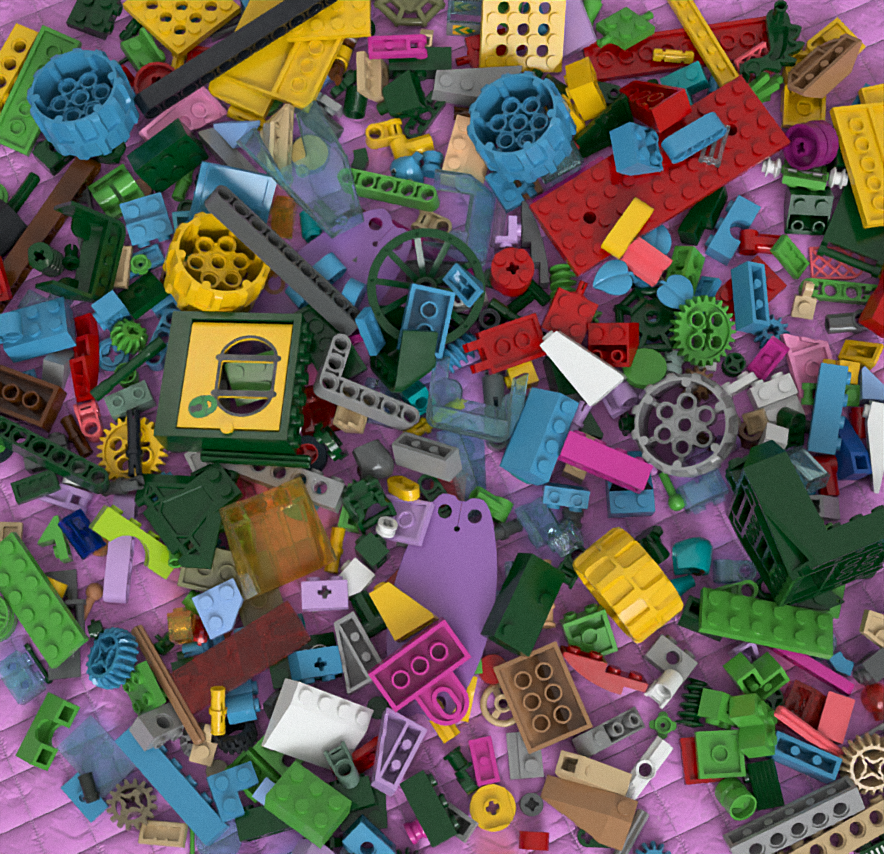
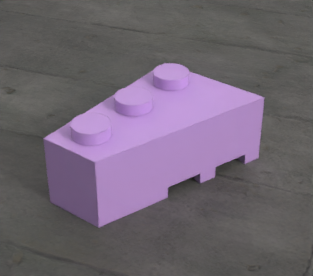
M388 707L382 713L371 786L391 797L396 792L428 729L397 712L395 713L394 710Z

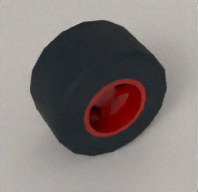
M311 435L301 436V447L297 448V454L309 455L311 457L310 468L303 469L311 471L313 468L322 472L328 460L327 449L324 443L320 444Z

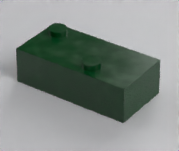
M518 553L480 635L515 655L529 657L566 574L532 553Z

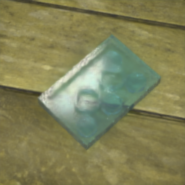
M90 715L56 749L80 775L88 772L93 773L97 790L101 792L99 796L104 799L110 791L116 788V784H120L136 766L114 742L115 740Z

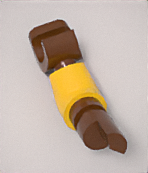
M345 38L328 73V77L335 81L336 86L340 85L343 74L348 68L352 52L359 38Z

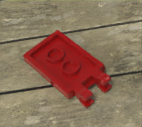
M536 312L475 333L477 340L462 345L464 353L478 350L481 362L469 366L472 374L488 369L489 375L547 355L540 347V344L544 342L542 340L544 335Z

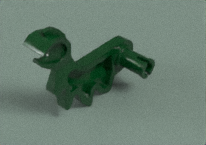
M784 0L776 1L774 9H771L766 15L765 25L769 53L761 58H754L744 62L739 69L740 75L742 74L747 84L750 78L749 73H753L755 80H757L765 70L780 73L782 66H795L797 59L791 56L799 53L804 48L805 43L803 41H796L800 36L802 27L791 24L789 15L786 12L788 5Z

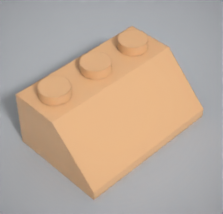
M457 115L441 171V182L482 192L488 167L477 153L475 145L467 134L470 118Z

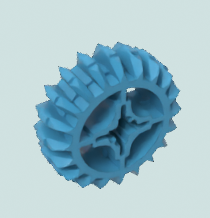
M111 627L110 629H105L104 633H99L98 639H94L93 647H90V654L87 655L89 660L86 663L88 667L86 674L89 675V680L94 685L106 690L119 689L121 684L126 683V678H131L130 673L132 670H135L134 664L138 661L136 655L139 653L136 649L138 647V643L135 642L136 637L128 632V630L118 627Z

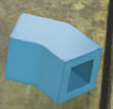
M841 651L833 654L830 659H826V662L835 673L845 677L851 675L854 662L845 659Z

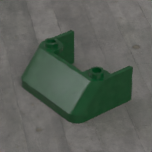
M74 201L54 206L55 211L72 217L71 231L76 237L83 239L79 257L80 263H78L74 279L64 277L58 282L50 280L37 283L35 288L58 297H64V299L95 303L114 288L126 235L125 225L120 220Z
M379 305V306H380V309H381V308H383V307H385V306H387V305ZM399 306L384 314L389 323L399 331L405 306ZM379 325L386 344L376 356H370V368L390 392H403L430 373L432 368H435L437 331L402 329L400 349H396L398 340L390 336Z

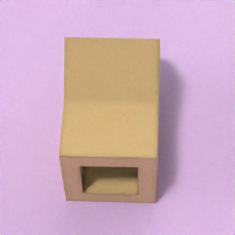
M421 29L420 34L430 37V39H427L425 47H432L434 30Z

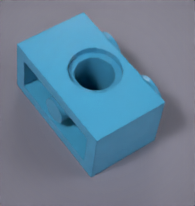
M363 814L343 833V847L350 854H396V845ZM371 842L373 847L364 848L361 844Z

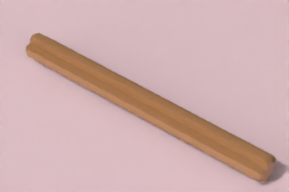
M143 625L135 626L131 633L136 637L139 648L194 745L203 743L206 740L204 732Z

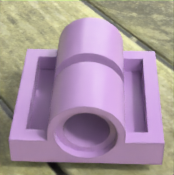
M615 367L623 373V367ZM625 379L607 394L602 401L614 419L633 408L634 405H638L646 391L635 388Z

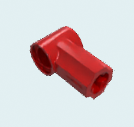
M753 229L741 230L739 232V241H741L739 244V254L745 256H753L758 253L772 254L770 250L781 235L759 234L757 230Z
M830 454L811 456V471L816 476L819 495L838 497L840 493L836 476L838 470L836 456Z

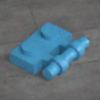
M497 171L485 176V181L506 214L521 206L522 201H525L522 195L527 193L530 198H534L537 195L533 182L527 183L526 181L519 180L522 185L517 188L513 182L503 180Z

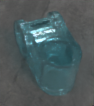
M713 560V583H737L744 580H752L757 575V569L751 561ZM744 567H746V571H750V574L746 577L744 573L740 572Z

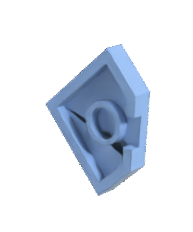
M234 578L192 598L210 640H214L232 631L236 623L235 620L244 598Z

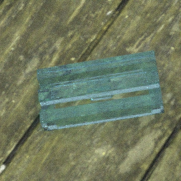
M723 124L727 132L722 137L717 159H713L717 141H715L711 145L708 157L705 156L707 147L701 150L698 162H706L707 165L713 164L719 168L730 130L729 125Z

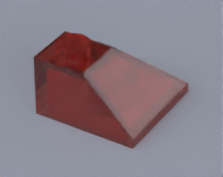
M313 385L305 386L304 393H306L307 401L306 405L302 408V414L304 415V425L301 427L302 436H314V425L321 420L324 421L323 427L328 425L334 432L341 430L333 424L338 405L316 396Z

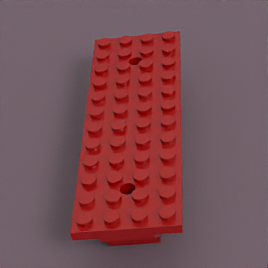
M742 75L691 105L692 113L687 115L683 121L673 124L661 133L656 131L659 137V150L663 159V171L632 176L618 173L616 171L614 155L612 154L529 206V209L540 223L541 228L577 278L613 256L602 249L601 245L635 197L654 208L653 213L635 237L641 238L790 144V140ZM715 112L727 129L726 134L685 160L676 164L672 163L661 146L663 140L702 116Z

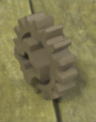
M134 778L132 784L125 779L124 786L121 787L117 783L116 788L118 790L116 792H109L113 798L106 800V803L111 806L106 812L114 814L110 820L112 823L118 821V828L121 829L125 825L127 831H130L132 826L140 830L141 823L146 826L148 825L146 820L148 817L154 819L155 816L151 811L158 809V806L153 804L158 799L156 795H151L154 791L152 787L146 789L147 783L145 781L139 785L136 778ZM133 790L131 793L124 794L127 791ZM144 794L147 798V807L142 803ZM135 801L139 808L132 806L129 808L126 802L133 803ZM117 803H120L122 807L120 815L117 811ZM140 815V817L131 820L132 817Z

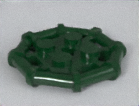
M633 287L632 291L619 304L614 305L615 323H624V315L630 316V323H639V336L641 339L638 349L647 348L657 352H672V347L676 341L669 340L667 334L670 332L669 329L675 326L670 322V320H675L674 312H681V310L667 307L660 302L658 297H654V300L644 298V296L657 295L659 287ZM635 299L638 300L632 308L628 307ZM648 316H657L655 322L648 321ZM658 339H661V342H662V343L646 344L647 340L654 342V341H657Z

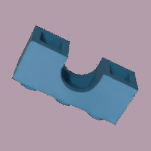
M738 195L735 201L730 200L725 209L728 214L725 218L720 217L715 226L718 229L715 236L710 234L705 243V246L708 247L705 254L727 266L741 241L731 235L730 229L734 227L743 230L749 229L761 207Z

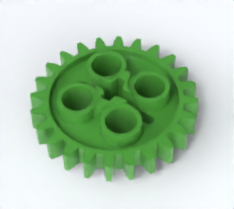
M707 295L693 296L692 299H686L685 304L679 305L681 312H674L677 319L670 320V322L675 326L669 329L670 332L674 333V336L669 339L676 341L672 348L680 349L677 356H684V362H690V365L698 364V366L703 367L705 365L712 366L713 362H720V357L727 356L724 350L732 349L729 342H735L731 334L736 333V331L731 329V326L735 325L736 322L729 320L733 313H726L729 307L722 306V300H716L715 297H708ZM693 315H694V317H695V322H694V324L692 323V317H693ZM692 338H694V344H693V346H692V344H691Z

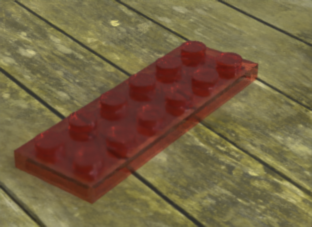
M287 600L178 668L170 676L191 713L196 714L211 704V687L224 686L226 688V695L309 643L312 639L291 603Z

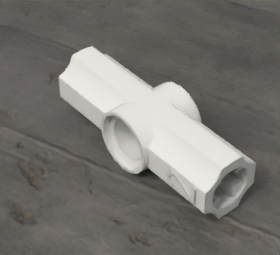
M659 736L654 739L630 771L632 778L626 797L635 800L674 749ZM643 763H647L650 766V773L645 777L639 773V767Z

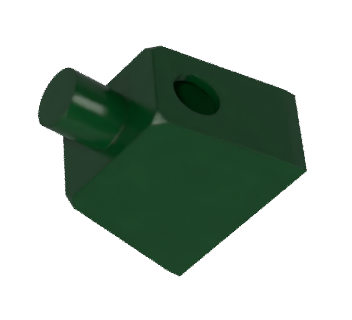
M407 70L383 87L382 92L385 100L376 105L381 116L389 113L390 116L401 120L429 112L419 77L410 70Z

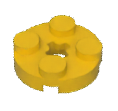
M489 784L479 788L472 796L469 811L471 818L479 823L478 826L481 829L497 832L505 829L513 820L516 804L512 794L504 787ZM490 801L499 805L495 815L486 811Z

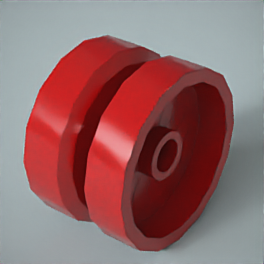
M152 62L141 67L134 79L136 95L175 69L163 62Z

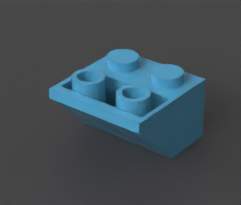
M628 122L609 131L616 171L618 173L632 176L663 171V159L658 145L659 137L654 129Z

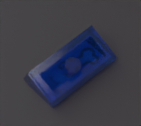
M80 508L65 516L58 523V526L81 559L84 560L106 546V543L98 533L89 528L91 522Z

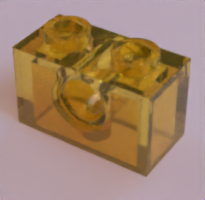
M186 607L174 608L172 613H167L169 640L176 645L195 642L193 641L194 624L197 618Z

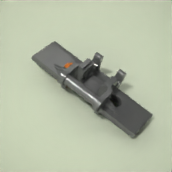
M77 570L45 572L46 576L68 585L64 594L68 600H65L64 603L69 610L75 609L76 621L85 632L84 606L86 605V599H78ZM80 648L57 668H51L48 664L49 680L81 677Z

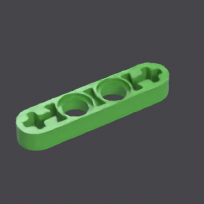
M817 278L804 279L815 284L811 297H816L818 301L866 305L870 295H864L861 299L862 294H869L871 291H875L878 286L875 284ZM804 280L798 287L799 295H801ZM832 286L835 289V295H827L824 290L825 287ZM846 289H854L857 296L855 298L848 297Z

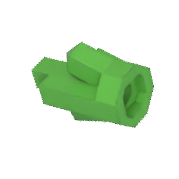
M763 71L757 80L754 79L748 85L763 103L771 100V94L780 89V84L784 82V78L778 73L770 78L769 73Z

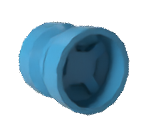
M437 151L423 152L422 160L424 165L421 167L424 177L431 179L441 177L442 168L440 166L444 158L442 153Z

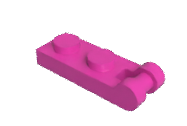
M413 34L368 37L369 59H425L428 57V52L425 48L427 36ZM410 44L417 45V48H411Z

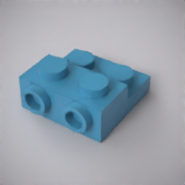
M161 192L119 204L132 246L137 245L139 249L151 245L150 240L158 238V241L162 242L171 239L170 234H173L174 230Z
M553 482L543 484L542 503L547 504V508L560 509V506L569 507V511L582 512V509H588L590 491L587 487Z

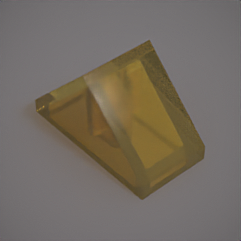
M277 195L272 206L271 229L281 238H293L298 204L297 197Z

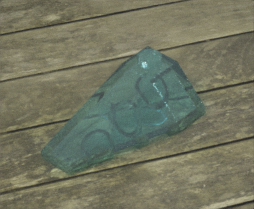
M477 423L457 425L436 432L437 442L459 449L462 470L451 480L458 500L468 501L471 491L476 486L486 490L485 444ZM477 509L471 510L468 514V519L481 515V512Z

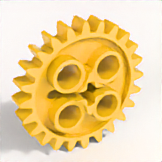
M126 415L125 422L123 419L118 418V425L110 423L112 429L110 431L107 429L103 430L107 436L99 437L103 441V445L96 447L102 450V453L96 455V457L103 459L98 465L106 467L105 470L110 474L109 480L112 481L119 477L130 478L128 476V469L123 470V464L128 461L126 457V451L128 450ZM143 417L142 420L140 418L142 432L141 450L144 453L148 451L150 453L147 461L144 462L143 457L141 458L142 473H161L158 466L166 465L161 459L162 457H168V454L163 452L165 448L153 436L155 422L151 421L149 423V419ZM122 441V447L116 451V443ZM148 442H150V445H149V446L143 447V446H145ZM134 468V477L137 476L136 468Z

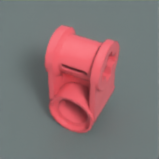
M91 399L90 402L84 404H73L83 435L92 443L100 442L99 437H104L105 432L103 431L104 427L97 401ZM98 427L94 434H88L90 428Z

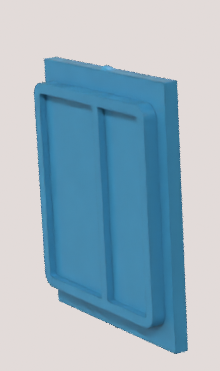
M202 161L187 223L193 219L196 213H210L205 206V200L217 186L223 185L230 189L267 224L278 177Z

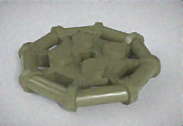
M375 0L373 3L374 7L378 8L397 28L398 26L427 27V23L441 9H444L446 5L444 0ZM391 2L399 10L398 14L396 15L386 4ZM427 3L433 5L425 14L421 10ZM404 12L406 14L416 13L417 18L402 17Z

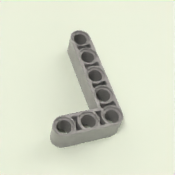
M345 334L335 335L325 348L313 385L316 396L400 431H406L413 427L420 419L419 411L415 407L341 377L351 348V341ZM335 344L340 345V347L342 348V350H339V349L335 346ZM329 363L334 364L336 369L331 368ZM322 382L327 383L330 389L325 388ZM343 390L347 391L350 397L345 396ZM363 399L368 400L370 405L365 404ZM383 407L388 408V410L390 411V414H388L387 412H385V410H384ZM404 415L409 418L410 422L405 420Z

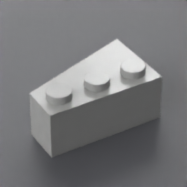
M354 611L334 622L347 694L349 696L373 682L367 671L382 661Z

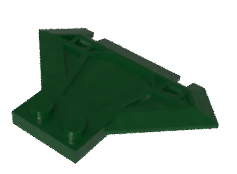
M218 461L198 476L143 473L142 477L144 478L145 485H143V489L137 490L134 502L138 507L147 506L143 514L173 555L178 552L181 553L182 556L178 560L181 567L212 569L223 513L244 496ZM158 496L159 499L154 502L153 499ZM192 543L194 546L189 549L187 546Z

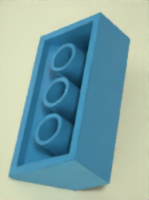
M534 387L530 388L499 467L536 486L548 483L579 403L558 392Z

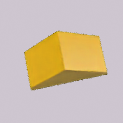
M846 339L838 359L860 363V370L864 366L871 370L877 364L884 345Z

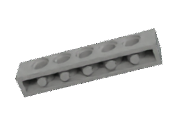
M220 463L223 469L238 472L240 478L335 513L340 511L342 506L341 498L345 496L343 490L347 488L344 480L332 476L330 479L323 476V472L313 468L311 471L303 468L265 466L263 470L256 471L257 465ZM280 470H286L283 478H276V474ZM299 478H306L304 485H296ZM321 485H326L327 490L322 494H318L317 488Z
M846 775L722 836L730 854H773L849 816L855 815L857 812L864 810L865 806L857 786Z

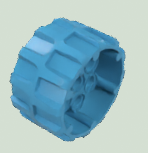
M80 47L73 48V51L61 55L56 54L50 58V61L44 67L35 72L32 86L27 90V100L31 105V116L47 141L51 142L57 152L64 156L73 155L77 156L80 160H88L90 157L102 154L106 156L112 153L114 148L130 138L129 134L134 124L138 123L139 113L134 101L136 94L118 61L114 59L110 61L106 53L98 49L91 51L82 50Z
M524 71V73L510 74L509 72L502 74L501 78L490 85L486 84L481 89L477 100L470 105L468 113L471 117L470 124L467 126V134L489 170L497 171L502 179L507 182L523 180L527 183L536 182L537 178L548 173L553 174L558 170L557 166L566 156L569 157L573 150L571 141L572 135H576V125L570 115L568 105L550 79L545 78L542 80L532 71Z

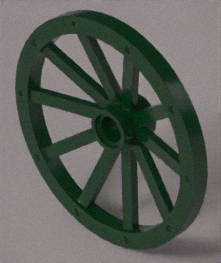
M414 229L390 240L374 258L367 278L368 302L379 325L393 338L398 340L400 331L389 323L384 314L406 303L408 294L380 309L376 295V285L409 289L411 283L377 278L379 269L387 256L414 282L413 284L420 285L423 282H427L432 288L453 292L451 288L438 287L439 284L444 282L442 279L446 274L434 279L450 245H453L468 260V262L461 266L466 270L472 268L474 277L483 283L484 292L474 302L465 320L452 309L451 318L459 326L447 333L445 344L461 337L477 320L485 299V277L475 253L458 237L438 229ZM421 238H435L445 241L428 275H426ZM414 239L420 277L392 250L400 244Z

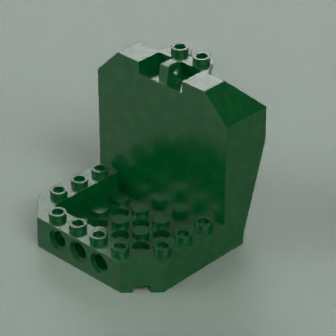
M769 440L750 449L748 455L743 458H733L728 462L729 466L725 470V477L734 494L726 515L738 540L778 607H783L788 603L790 606L799 604L884 568V505L875 507L871 510L870 514L865 516L862 513L857 514L849 519L850 522L842 525L838 522L826 529L787 452L775 441Z

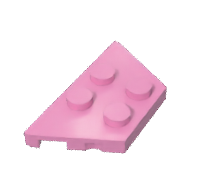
M786 333L780 334L781 342L790 348L785 356L791 377L798 390L797 397L801 404V398L804 396L802 383H817L819 364L822 363L823 359H832L828 341L793 336ZM813 390L812 398L815 397L816 390ZM801 405L805 415L809 414L813 408V405Z

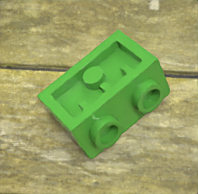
M144 27L140 28L138 36L125 40L120 44V48L136 72L148 63H164L166 60L164 52L158 49L152 34L148 33Z

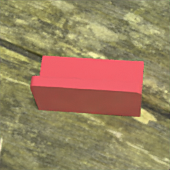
M640 237L632 241L619 259L627 264L629 271H632L634 275L652 287L657 284L662 272L673 261Z
M829 691L825 699L817 731L834 744H843L855 700Z

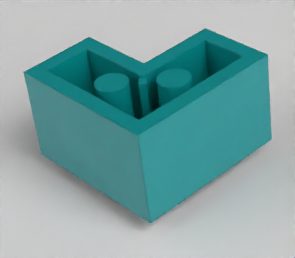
M699 61L660 78L662 85L684 88L690 106L694 104L692 95L711 87Z

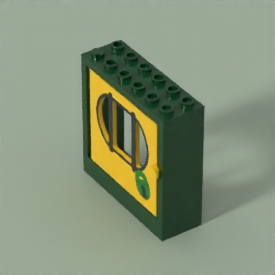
M173 311L153 435L166 451L201 452L202 449L297 454V448L301 447L300 427L304 425L302 408L306 405L307 401L306 393H304L305 385L309 384L307 367L312 361L310 344L314 343V332L311 331L309 322H306L303 314ZM256 340L268 345L273 350L274 355L225 353L237 343ZM223 363H273L271 390H219ZM219 398L268 399V401L253 412L239 414L225 409L220 404ZM258 431H275V432H258Z

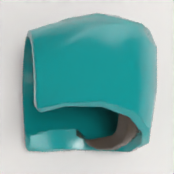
M693 537L674 543L672 548L674 575H708L713 556L711 542L703 537Z

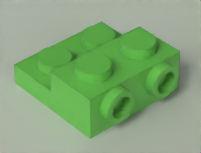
M596 603L589 604L584 607L585 611L576 613V611L567 612L563 615L564 618L559 620L566 642L580 647L581 651L589 653L590 650L600 652L603 656L618 651L606 610L602 605L598 606Z

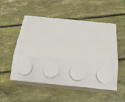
M285 678L261 746L331 770L323 752L326 750L329 752L340 746L341 742L344 741L352 754L365 735L374 710L304 683Z

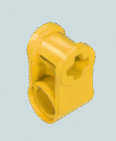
M393 118L388 121L370 124L365 131L366 145L370 149H379L390 146V142L397 138H406L401 128L402 120ZM376 134L379 138L373 139L370 135Z

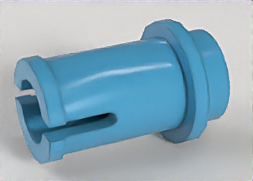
M207 639L206 643H202V646H198L197 642L184 643L182 645V652L185 658L200 654L206 656L213 651V643L210 639Z

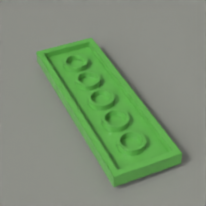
M42 25L0 113V145L29 157L41 132L30 114L31 105L27 100V90L31 88L34 81L33 75L38 69L44 67L50 61V58L56 54L61 55L73 51V48H80L82 43L79 40Z
M11 532L0 542V592L49 666L57 668L86 643L89 638L16 532Z
M703 587L700 591L698 632L824 659H830L833 656V615L789 605L778 607L776 602Z

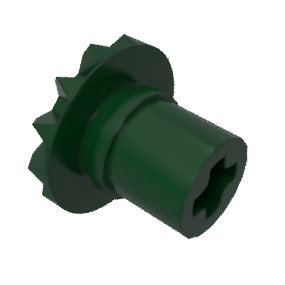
M656 525L642 531L635 540L658 565L665 561L670 553L661 542L660 536L663 534V529L661 526Z

